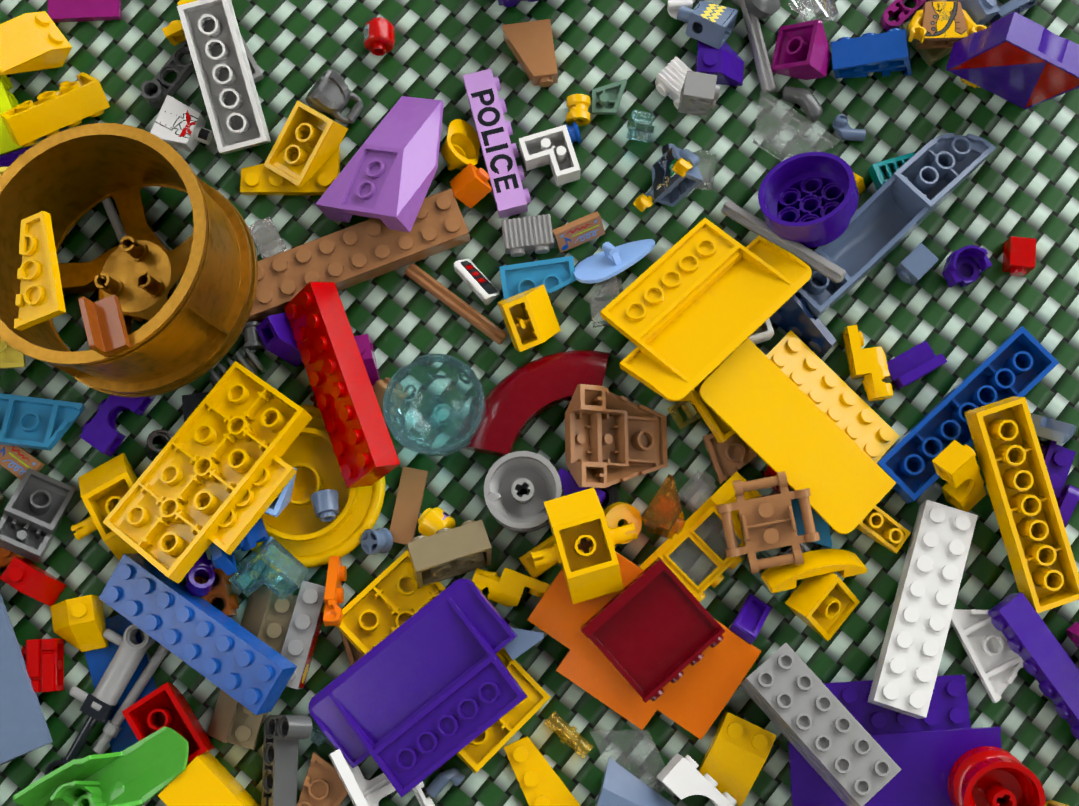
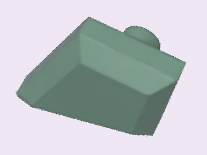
M626 79L592 89V115H616L627 84Z

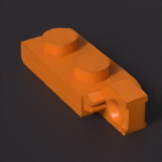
M340 556L329 557L324 594V626H340L343 618V612L339 607V603L344 602L342 581H346L347 569L346 566H342Z

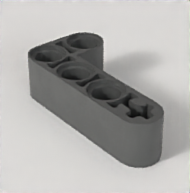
M269 715L266 718L264 724L261 806H297L299 739H308L311 736L312 720L308 715Z

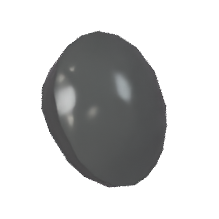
M744 0L748 11L758 18L771 17L781 6L780 0Z

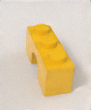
M954 440L932 462L936 474L947 482L942 487L946 501L956 509L968 512L987 495L984 487L985 482L979 471L981 468L977 464L975 451L966 444L963 446Z

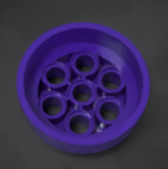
M807 152L792 156L780 162L769 171L760 185L758 201L765 222L774 234L786 240L799 242L807 248L826 245L836 240L845 232L857 209L859 193L853 171L846 161L830 153Z

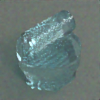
M633 110L631 114L632 119L627 123V138L650 142L651 133L654 132L655 126H652L655 118L654 113Z

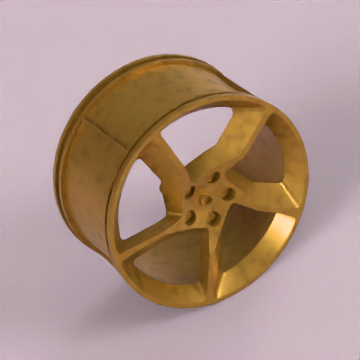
M95 123L69 128L29 148L0 176V338L12 348L72 375L81 383L97 391L119 397L139 398L165 394L193 382L214 367L237 341L252 311L258 284L257 253L251 232L235 206L220 192L203 182L193 172L183 157L158 136L133 126L117 123ZM142 187H168L188 193L193 211V234L174 250H167L148 226L140 195ZM109 197H113L127 235L120 240L122 244L108 250L91 262L58 263L63 295L99 290V300L112 295L119 298L131 348L108 357H104L92 349L71 352L57 333L52 319L22 331L14 329V319L18 318L19 307L15 306L16 294H20L21 280L17 279V271L22 264V255L19 254L21 220L41 211L49 213L51 215L57 253L61 243L75 223L95 205ZM183 274L178 286L168 299V292ZM132 316L149 320L131 334Z

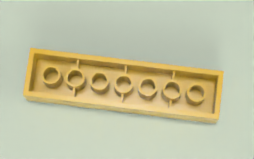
M1011 396L964 412L1019 593L1022 592L1037 613L1079 600L1078 569L1026 398Z

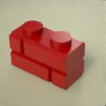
M64 639L26 640V645L22 647V655L24 661H26V670L29 678H31L34 692L64 690Z

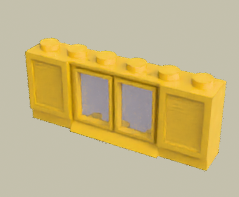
M736 471L639 567L645 570L660 557L694 597L701 602L706 597L704 591L710 585L715 588L725 578L722 573L728 567L733 570L743 560L740 556L726 557L725 549H727L721 514H718L716 506L736 502L733 481L741 480V482H745L747 480ZM757 490L744 492V499L762 496ZM738 510L731 511L737 545L743 546L744 540Z

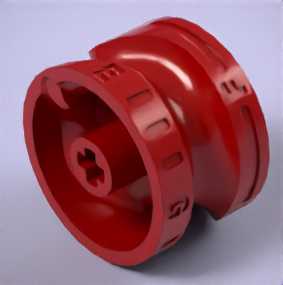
M995 746L973 748L957 759L949 773L947 788L953 806H1045L1044 789L1037 776L1010 752Z

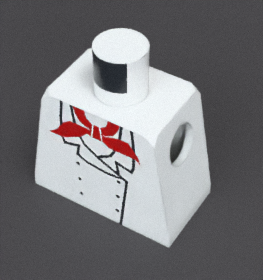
M169 95L166 96L150 132L168 143L173 149L189 152L195 149L198 141L209 145L213 138V131L204 128L206 121L199 112Z

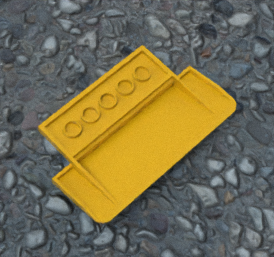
M704 218L602 309L600 314L605 321L637 346L619 363L620 368L666 400L676 402L684 399L810 280L812 270L809 265L794 254L760 235L748 246L744 247L715 224Z
M792 330L767 355L747 338L701 384L699 388L700 398L776 473L785 471L788 485L793 490L810 488L811 496H809L811 508L837 533L848 534L853 531L896 484L877 462L900 436Z

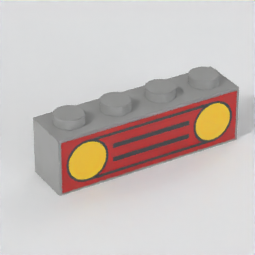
M303 580L281 652L282 656L297 666L286 687L297 690L304 688L323 623L325 608V586Z

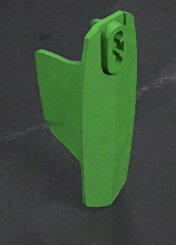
M164 726L123 751L88 755L82 759H73L13 795L12 798L15 803L22 806H142L186 770L189 754L188 741L175 730Z

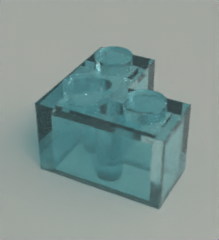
M270 536L238 564L237 571L231 575L229 581L247 597L265 584L283 601L300 587L309 570Z

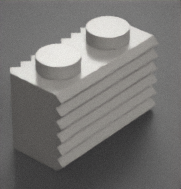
M550 214L501 220L505 254H510L511 257L524 256L525 252L528 251L544 254L554 248Z

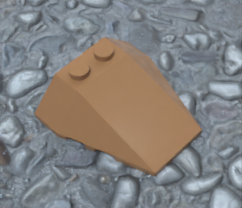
M578 384L565 412V461L579 488L602 489L667 467L666 416L643 405L630 402L627 397L609 392V389L606 387Z

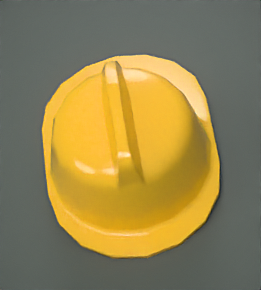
M455 119L449 124L447 138L441 148L442 156L447 161V169L450 171L455 168L464 169L469 163L475 166L479 160L480 142L478 134L468 122Z

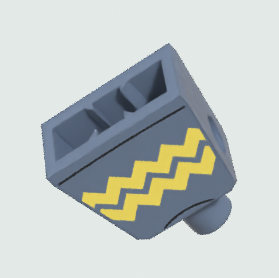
M700 1L694 9L681 6L677 14V20L688 23L686 29L687 36L720 49L733 32L738 10Z

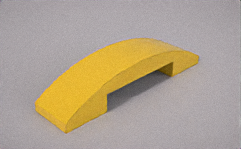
M820 549L802 553L803 565L796 566L794 563L768 568L761 573V578L771 593L795 589L799 579L839 571L842 577L845 578L867 573V568L853 552L841 549Z

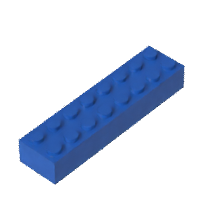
M1023 326L1014 331L877 462L896 482L892 489L906 504L915 501L940 477L936 474L932 462L935 457L954 440L963 446L965 444L970 447L974 445L964 412L1011 396L1024 397L1059 361Z
M139 553L123 554L99 597L100 600L255 715L272 711L297 668L295 664L202 597L193 596L183 583L180 582L178 584L166 577Z

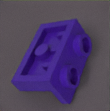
M1047 440L1041 443L1040 447L1057 500L1060 498L1076 452L1057 445L1056 441Z

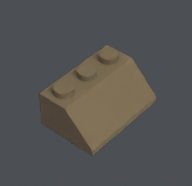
M468 520L459 527L453 529L443 528L434 535L428 537L424 535L417 536L407 543L408 554L418 588L474 571L477 568L489 566L492 561V547L482 520Z

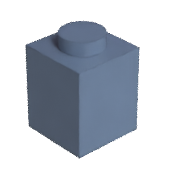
M920 243L895 270L903 282L914 286L939 259Z

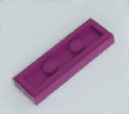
M48 0V15L54 23L121 20V0Z

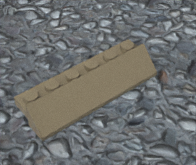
M253 583L240 625L281 654L298 596ZM220 689L207 735L224 743H231L253 750L256 747L262 724L265 723L268 712L255 715Z

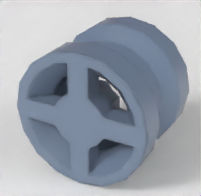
M384 527L365 530L361 536L362 549L369 555L389 552L393 546V536L390 530Z

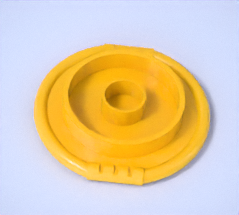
M299 405L313 418L281 456L283 461L297 469L291 501L278 517L265 513L261 516L269 539L256 543L257 546L252 548L251 551L255 556L280 566L312 568L328 564L329 557L340 556V558L346 556L361 543L362 533L367 529H372L380 515L384 502L386 482L384 476L372 486L347 489L319 407L316 405ZM320 490H337L339 492V514L336 515V519L333 521L322 522L315 515L310 496Z

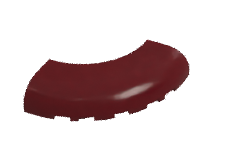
M594 350L560 352L531 361L516 369L500 381L481 402L468 425L461 448L500 457L512 453L515 443L526 425L533 418L554 405L571 401L578 384L603 386L609 353Z

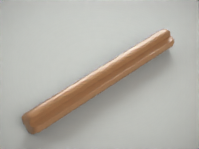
M411 263L406 268L405 274L497 344L500 345L507 337L505 331L414 263Z

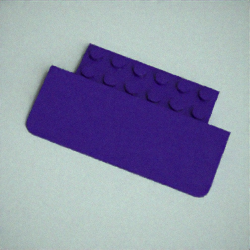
M458 579L317 693L309 702V713L336 749H340L352 768L357 767L371 755L398 794L403 797L528 697L496 655L518 635L471 580Z
M964 674L937 676L927 717L921 719L867 702L873 680L823 683L902 769L864 806H953L947 787L950 770L957 759L976 747L995 746L1001 748V727L971 728ZM788 740L792 806H846Z

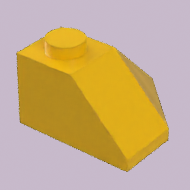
M97 595L67 599L50 606L53 632L81 652L109 647L108 640L103 638V633L106 630L103 601Z

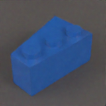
M893 28L885 33H866L861 37H842L837 41L831 42L832 65L836 79L867 77L869 72H881L882 76H890L891 71H904V75H912L910 47L906 29Z

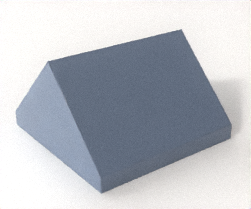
M512 628L518 637L506 645L504 649L514 661L542 641L544 633Z

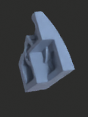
M1030 413L1036 434L1039 437L1066 443L1076 431V425Z

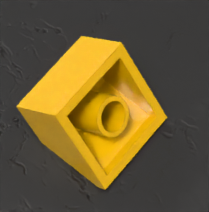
M834 573L805 578L785 602L797 617L827 641L832 638L860 603L840 577Z

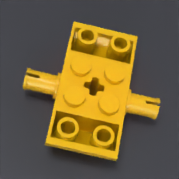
M125 453L78 477L80 495L90 517L71 526L72 532L76 531L74 536L77 540H81L83 537L98 530L104 543L119 561L123 554H137L138 552L102 522L138 479Z
M595 488L543 502L555 543H553L552 547L531 552L532 559L544 557L533 562L535 569L555 562L561 564L573 604L624 590L615 545L638 539L637 532L625 534V532L635 530L633 522L610 529ZM581 538H584L585 542L590 541L591 546L587 548V553L578 549Z

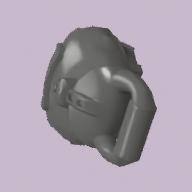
M328 69L319 77L305 98L309 107L320 113H327L343 124H353L364 109L361 98L348 89L349 87L346 85L344 78L333 69ZM349 99L356 102L344 118L341 111L345 108Z

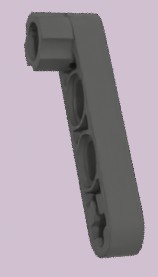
M187 40L182 42L153 80H145L140 87L142 89L141 95L151 107L161 108L166 96L172 97L195 69L192 59L188 64L180 63L181 56L185 54L191 55ZM168 73H176L177 78L174 82H165V77Z

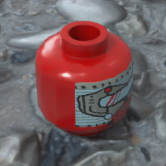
M382 17L370 20L364 27V47L377 56H382L393 50L395 45L394 26Z

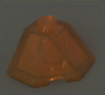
M668 474L642 516L648 532L672 539L675 533L679 534L685 525V517L674 477Z

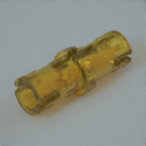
M555 711L544 722V725L561 739L560 742L563 745L566 743L582 759L594 747L576 731L577 728L574 725L571 727Z

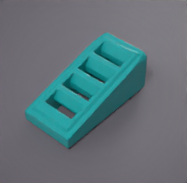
M912 152L871 165L868 172L876 190L888 180H885L882 170L885 169L888 178L893 175L890 167H893L896 172L899 169L898 164H905L915 153Z

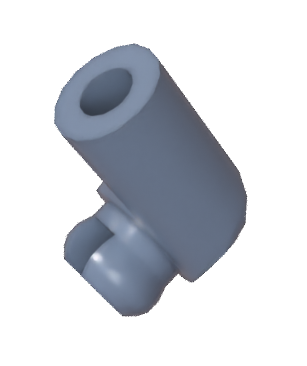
M843 114L835 117L832 123L833 129L841 139L865 141V129L851 128L848 124L847 116Z
M457 767L450 768L438 774L426 788V791L431 797L435 798L450 781L453 785L458 786L464 780L465 775Z

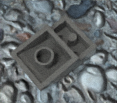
M28 468L0 519V547L40 563L77 488Z

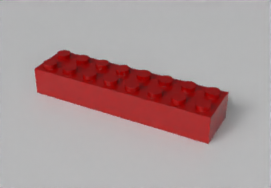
M309 282L284 306L286 316L347 489L372 486L400 465L335 282Z

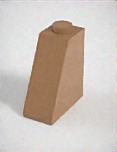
M550 19L502 25L505 43L534 86L549 87L554 83H558Z

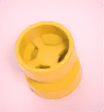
M584 94L569 95L567 97L569 112L566 114V122L572 125V122H576L578 126L589 124L590 113L588 108L590 107V97Z

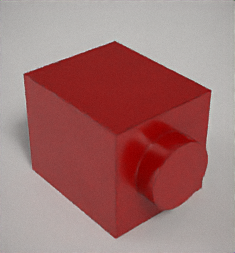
M1011 236L1004 242L1002 272H1010V275L1020 277L1025 276L1035 268V238Z

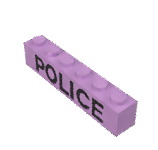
M491 68L463 75L499 218L528 212L527 203H531L528 188L523 189L521 181L525 180L522 165L517 166L515 158L519 157L516 143L511 144L509 136L513 135L510 120L505 121L503 113H507L504 98L499 99L497 91L501 90L498 76L493 77Z

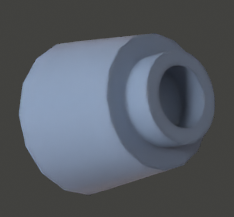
M326 489L313 493L310 496V500L316 517L320 518L322 522L335 520L336 515L339 514V492L333 489Z

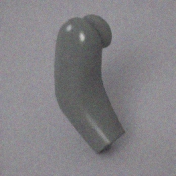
M784 87L782 99L798 104L807 114L806 118L808 121L816 122L822 115V107L809 90L797 87Z

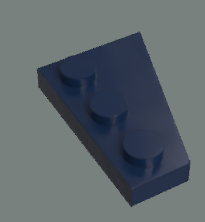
M794 294L769 319L787 333L792 330L822 359L837 340L818 317L810 314L806 309L807 303L802 297L798 299Z

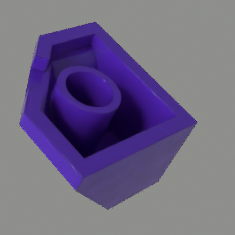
M697 40L695 72L717 75L716 84L742 86L744 61L726 41L720 49H716Z

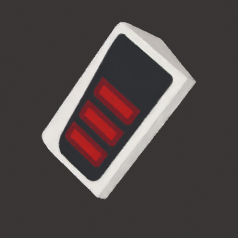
M470 259L458 260L453 263L455 272L485 305H489L500 295L499 291Z

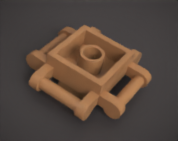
M785 471L778 472L776 476L745 482H741V480L733 481L736 502L716 506L718 514H721L727 549H725L726 557L747 554L751 574L759 573V570L788 564L803 565L804 560L800 544L820 540L819 532L815 530L809 496H811L810 488L789 491ZM779 486L780 493L744 499V492ZM797 498L799 499L805 534L801 535L797 533L791 500ZM738 510L744 540L743 546L737 545L731 511ZM791 546L792 553L758 560L756 558L755 552Z

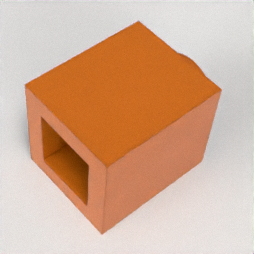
M471 163L450 181L454 197L470 209L492 191L488 173L480 167L478 169Z

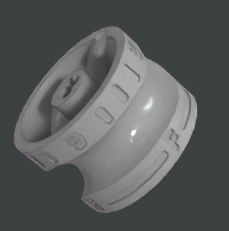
M529 451L508 453L498 459L489 469L484 482L485 502L494 519L504 528L519 533L534 532L548 525L549 520L543 502L562 497L561 480L556 468L543 456ZM525 489L527 494L521 496L520 490Z

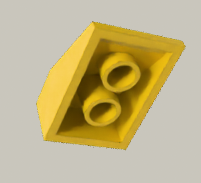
M46 11L25 13L0 24V75L63 67L72 46Z
M297 100L263 166L298 187H302L337 151L348 128Z
M724 711L698 771L703 776L705 773H708L718 783L715 788L723 794L726 791L737 801L736 805L742 806L770 753L777 735Z

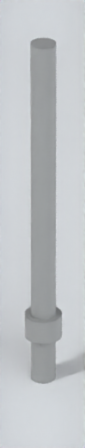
M161 644L111 721L108 720L102 729L104 733L93 748V751L103 754L112 738L117 737L122 729L120 726L125 719L122 711L137 701L169 651Z

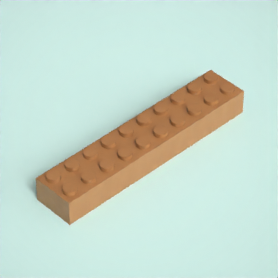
M450 188L424 199L411 232L391 230L381 219L371 218L258 261L256 297L247 322H260L267 316L285 312L284 306L309 282H335L337 291H341L470 242L469 231L452 189Z

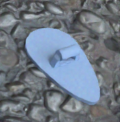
M644 239L616 247L610 242H605L602 245L604 251L579 262L575 267V272H573L577 281L588 284L610 279L644 258L654 248L655 241L653 239Z

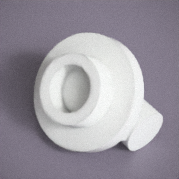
M668 0L667 10L669 15L677 19L681 6L690 9L693 7L692 0Z

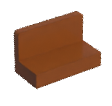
M112 295L96 302H92L84 296L78 298L90 349L104 357H108L131 348L120 300L117 296Z

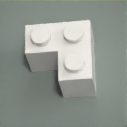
M566 125L519 138V149L526 171L550 164L557 186L580 180L581 169Z

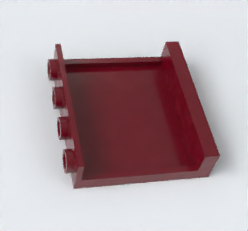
M660 557L581 626L582 633L587 638H590L638 692L645 703L650 699L653 702L659 698L664 692L662 688L669 682L673 684L678 681L684 674L682 670L689 664L693 666L698 663L704 656L702 652L709 646L714 648L723 640L722 634L725 632Z

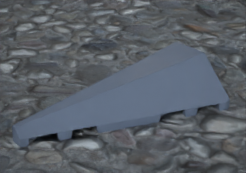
M608 758L595 806H675L616 761Z

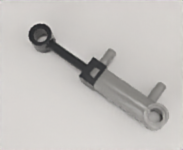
M134 624L125 630L123 636L109 628L104 631L103 638L118 645L119 648L93 693L88 694L76 686L71 688L69 695L83 703L80 711L89 716L66 757L51 762L46 767L45 775L76 759L98 721L101 723L108 722V720L111 721L119 707L117 702L148 648L152 647L156 641L143 632L145 638L139 644L136 640V634L141 629Z

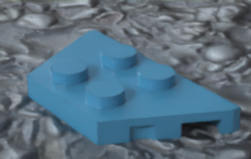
M0 393V444L51 451L83 413L85 406L83 403Z

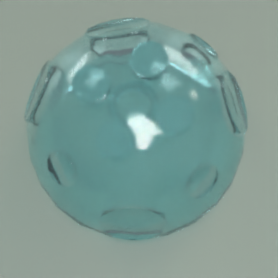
M445 354L419 356L411 364L404 368L401 367L389 381L383 398L385 423L393 437L403 447L427 456H448L470 444L480 429L486 413V402L482 384L474 371L461 360Z

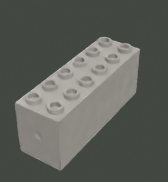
M787 643L782 645L741 682L740 686L846 806H864L902 770Z

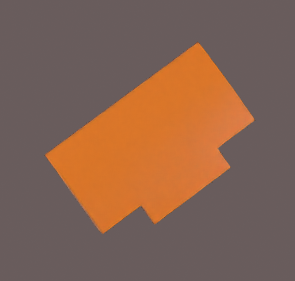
M582 538L581 543L578 544V549L587 553V548L591 546L590 541L585 542L584 538ZM616 552L623 587L625 588L644 570ZM561 568L527 619L569 649L556 671L642 731L658 710L701 740L757 660L761 650L749 644L717 621L725 630L722 634L723 640L714 648H711V646L706 648L702 652L703 658L693 666L691 664L687 665L682 670L684 674L678 681L673 684L671 682L667 683L662 688L664 692L659 698L653 702L650 699L645 703L638 692L590 638H587L581 631V626L620 591L573 604L564 572Z

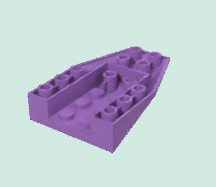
M401 96L315 205L329 220L349 223L352 215L381 219L391 230L411 232L438 168L443 101Z

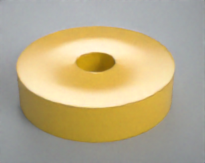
M616 502L604 510L610 529L617 528L618 522L624 519L622 526L632 522L635 526V530L625 532V534L637 532V536L639 535L642 528V518L635 507L625 502ZM630 540V541H627V542H623V543H620V544H626V543H629V542H631V541H633V540Z

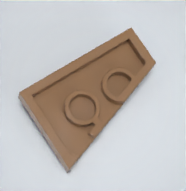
M713 433L702 437L719 484L723 483L736 471L758 456L736 433L723 443H718Z
M314 751L297 806H340L348 793L333 764Z

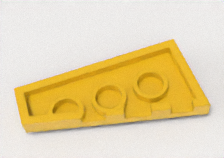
M340 147L302 187H298L263 166V164L242 168L240 193L242 195H323L340 174Z
M45 211L21 220L19 254L22 255V264L17 271V279L21 280L20 294H16L15 306L19 307L18 318L14 319V329L20 331L66 313L51 215Z
M528 736L504 746V750L529 806H581Z

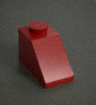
M14 556L0 577L1 580L19 592L48 606L55 604L67 586L30 560Z

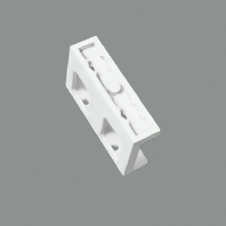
M340 749L328 755L354 806H379L380 799L396 791L384 773L372 780H366L359 766L352 768ZM423 781L412 789L420 806H435L431 797L426 798L421 789L424 787Z

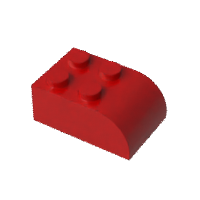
M170 682L160 686L122 711L138 741L164 726L182 735L189 745L187 766L196 756L215 749L185 697Z

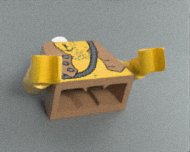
M932 0L925 2L922 9L916 11L908 24L910 34L908 41L912 42L913 39H916V49L952 48L955 42L987 27L977 25L968 13L962 9L959 1Z

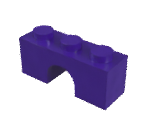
M110 395L108 399H104L99 404L98 412L93 419L88 420L84 424L79 437L101 453L112 457L126 438L116 428L117 416L125 410H131L142 416L156 396L130 398Z

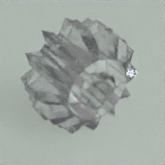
M267 217L250 225L249 230L263 259L286 251L283 240L272 219Z

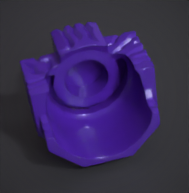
M967 245L950 254L942 272L949 288L957 284L961 287L972 284L979 278V273L986 271L992 266L987 257L988 252L986 249Z

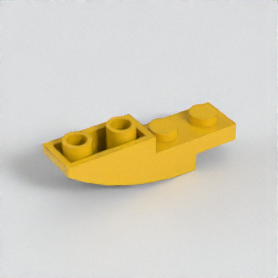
M877 506L856 527V529L896 554L911 534V532Z

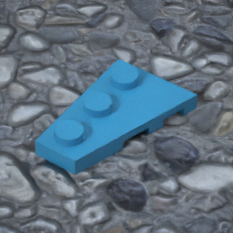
M573 256L499 266L504 299L544 284L547 294L550 295L576 281L573 273L575 272Z

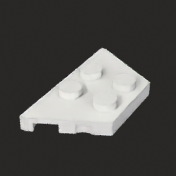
M954 609L951 625L992 703H997L1002 698L1001 695L1007 686L1012 684L1017 677L1019 669L1023 668L1024 661L1009 648L1003 633L993 626L992 618L987 613L989 610Z

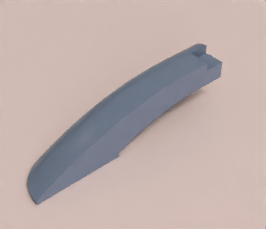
M948 133L932 139L903 164L854 213L849 226L840 237L814 250L817 254L844 269L846 275L842 282L836 283L811 268L812 275L810 280L795 293L798 299L802 297L807 303L806 309L810 314L819 318L827 309L834 306L910 235L996 147L987 140L973 134L963 136Z

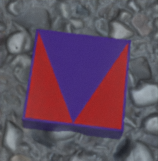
M1012 12L993 22L986 29L974 32L955 42L946 70L1026 110L1079 88V45L1050 32L1045 27L1016 12Z

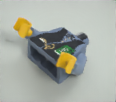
M671 143L662 147L663 156L651 168V190L646 195L644 193L639 195L633 202V205L641 212L651 207L655 202L674 207L703 181L697 166L700 162L699 156L688 149L682 150Z

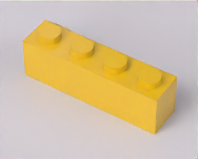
M82 72L76 75L77 81H64L58 84L60 88L56 92L45 91L37 96L38 101L34 103L31 100L25 101L0 114L12 141L18 146H31L40 137H50L60 132L59 129L63 127L79 125L82 123V119L86 117H97L103 114L104 110L109 108L110 105L99 80Z

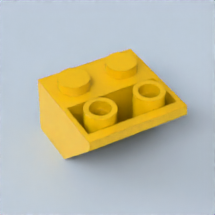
M544 284L497 302L513 346L519 352L542 344L561 331Z

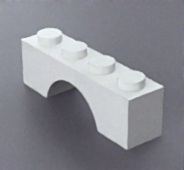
M677 753L656 776L681 800L691 795H703L708 797L714 806H734L737 803L726 791L723 794L715 788L718 783L708 773H705L703 776L697 770L699 765L689 755L683 757Z

